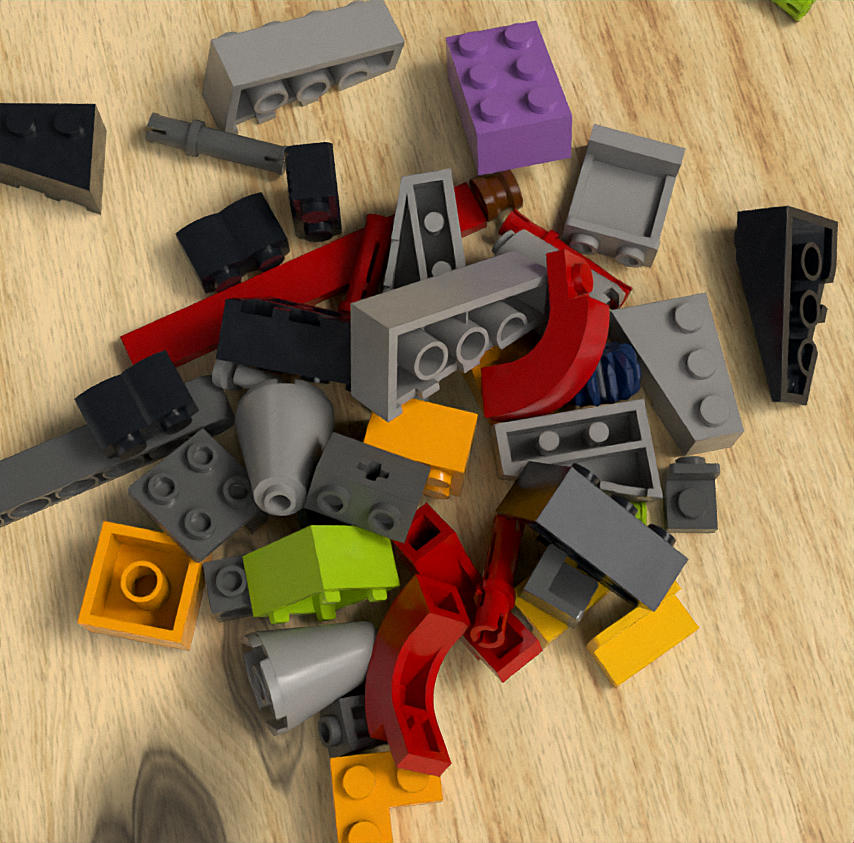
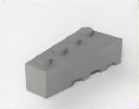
M357 0L344 7L324 12L317 10L306 14L304 17L284 22L272 21L260 28L240 33L228 32L211 40L202 96L218 130L238 134L236 125L256 117L258 123L262 124L277 118L275 110L286 104L298 100L303 107L318 101V98L323 96L330 86L337 84L338 88L342 91L394 70L405 41L384 0H369L365 2Z
M514 250L351 303V396L386 422H390L403 413L401 405L410 399L419 396L424 400L440 389L439 381L457 369L466 373L480 364L479 359L484 355L485 351L493 346L503 349L547 321L550 315L547 268Z

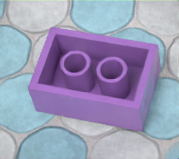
M536 20L445 37L448 81L478 176L571 158L572 113Z

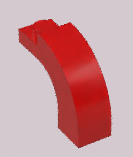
M565 249L546 253L550 315L547 328L539 343L524 357L513 362L481 368L484 418L504 423L550 414L570 401L584 387L594 373L606 345L610 314L609 305L589 296V293L593 290L594 282L592 271L585 259Z
M427 502L417 509L405 543L390 539L391 544L412 577L418 574L457 587L471 626L459 639L478 661L481 659L494 675L504 683L543 651L539 640L509 610L505 640L501 646L485 648L477 645L478 640L473 642L470 633L477 606L474 601V593L477 584L481 583L483 578L467 556L456 532Z
M418 574L411 578L395 598L377 633L367 670L365 711L370 737L388 741L396 768L440 777L452 763L435 716V682L446 654L471 626L456 586Z

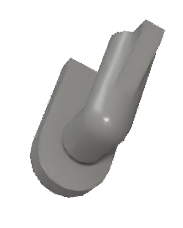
M218 359L212 372V383L215 386L234 391H242V388L249 390L251 387L268 379L278 378L277 384L285 383L283 377L279 374L265 372L249 365Z

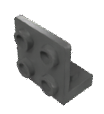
M203 428L128 488V496L196 563L202 562L241 527L245 526L253 534L267 522L269 515L255 503L247 470Z

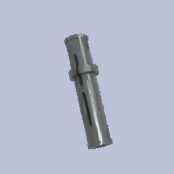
M154 112L150 116L147 126L152 127L153 130L146 131L147 142H155L186 150V155L198 157L199 154L274 172L281 176L285 173L284 150L287 148L286 145L281 146L206 127L204 121L196 119L189 123L161 116Z

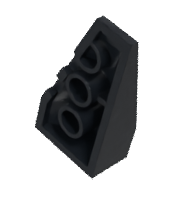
M788 205L737 211L734 245L736 248V262L772 402L799 406L807 405L818 356V350L813 341L815 326L817 323H825L828 310L826 306L820 304L824 285L834 282L837 266L838 222Z

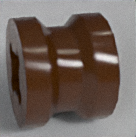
M511 169L495 172L485 178L475 176L469 180V187L488 223L496 220L502 211L507 209L510 211L514 209L519 210L523 207L522 193Z

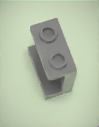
M594 124L561 240L578 253L584 255L598 253L613 257L618 263L627 267L638 268L646 266L651 268L658 252L659 239L670 198L686 148Z

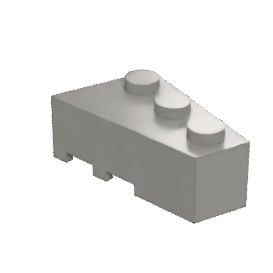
M451 168L401 176L383 293L466 266Z
M706 292L611 310L609 313L610 320L607 338L610 342L616 341L620 344L627 343L633 346L641 367L642 377L640 378V383L653 402L651 406L684 457L732 447L743 434L744 428Z
M644 399L494 424L489 431L498 479L515 482L529 461L568 467L572 463H577L599 478L600 481L597 487L608 496L613 493L622 498L646 502L663 499Z

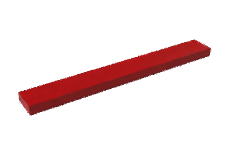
M467 182L454 187L461 237L464 238L486 228L487 219ZM393 214V215H391V216H388V218H391V219L394 220V219H395V214ZM364 228L120 336L132 364L134 365L153 354L166 350L177 368L217 350L226 299L273 296L314 306L347 291ZM390 241V245H389V248H388V252H387V256H386V260H385L384 269H383L382 274L386 273V270H387L388 259H389V253H390V247H391V241Z

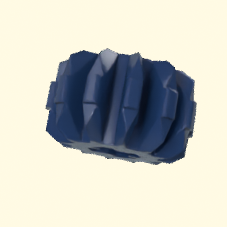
M616 341L606 343L594 373L584 387L567 403L571 405L576 404L580 407L588 405L598 407L602 404H614L618 400H628L632 395L636 394L641 389L640 378L642 374L640 362H638L633 346L627 343L620 344Z

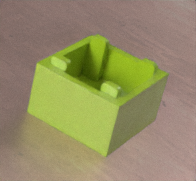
M310 525L242 556L253 617H269L271 624L289 622L290 615L316 614L320 622L336 619L335 611L366 599L370 602H381L387 599V591L400 587L390 538L357 526Z

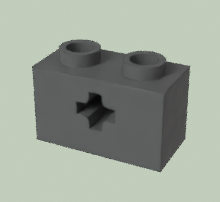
M332 432L315 469L304 508L405 543L431 467Z

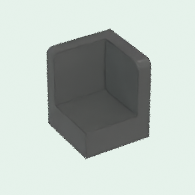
M549 544L525 585L520 598L574 629L583 617L587 605L598 588V582L565 563L564 561L568 553Z

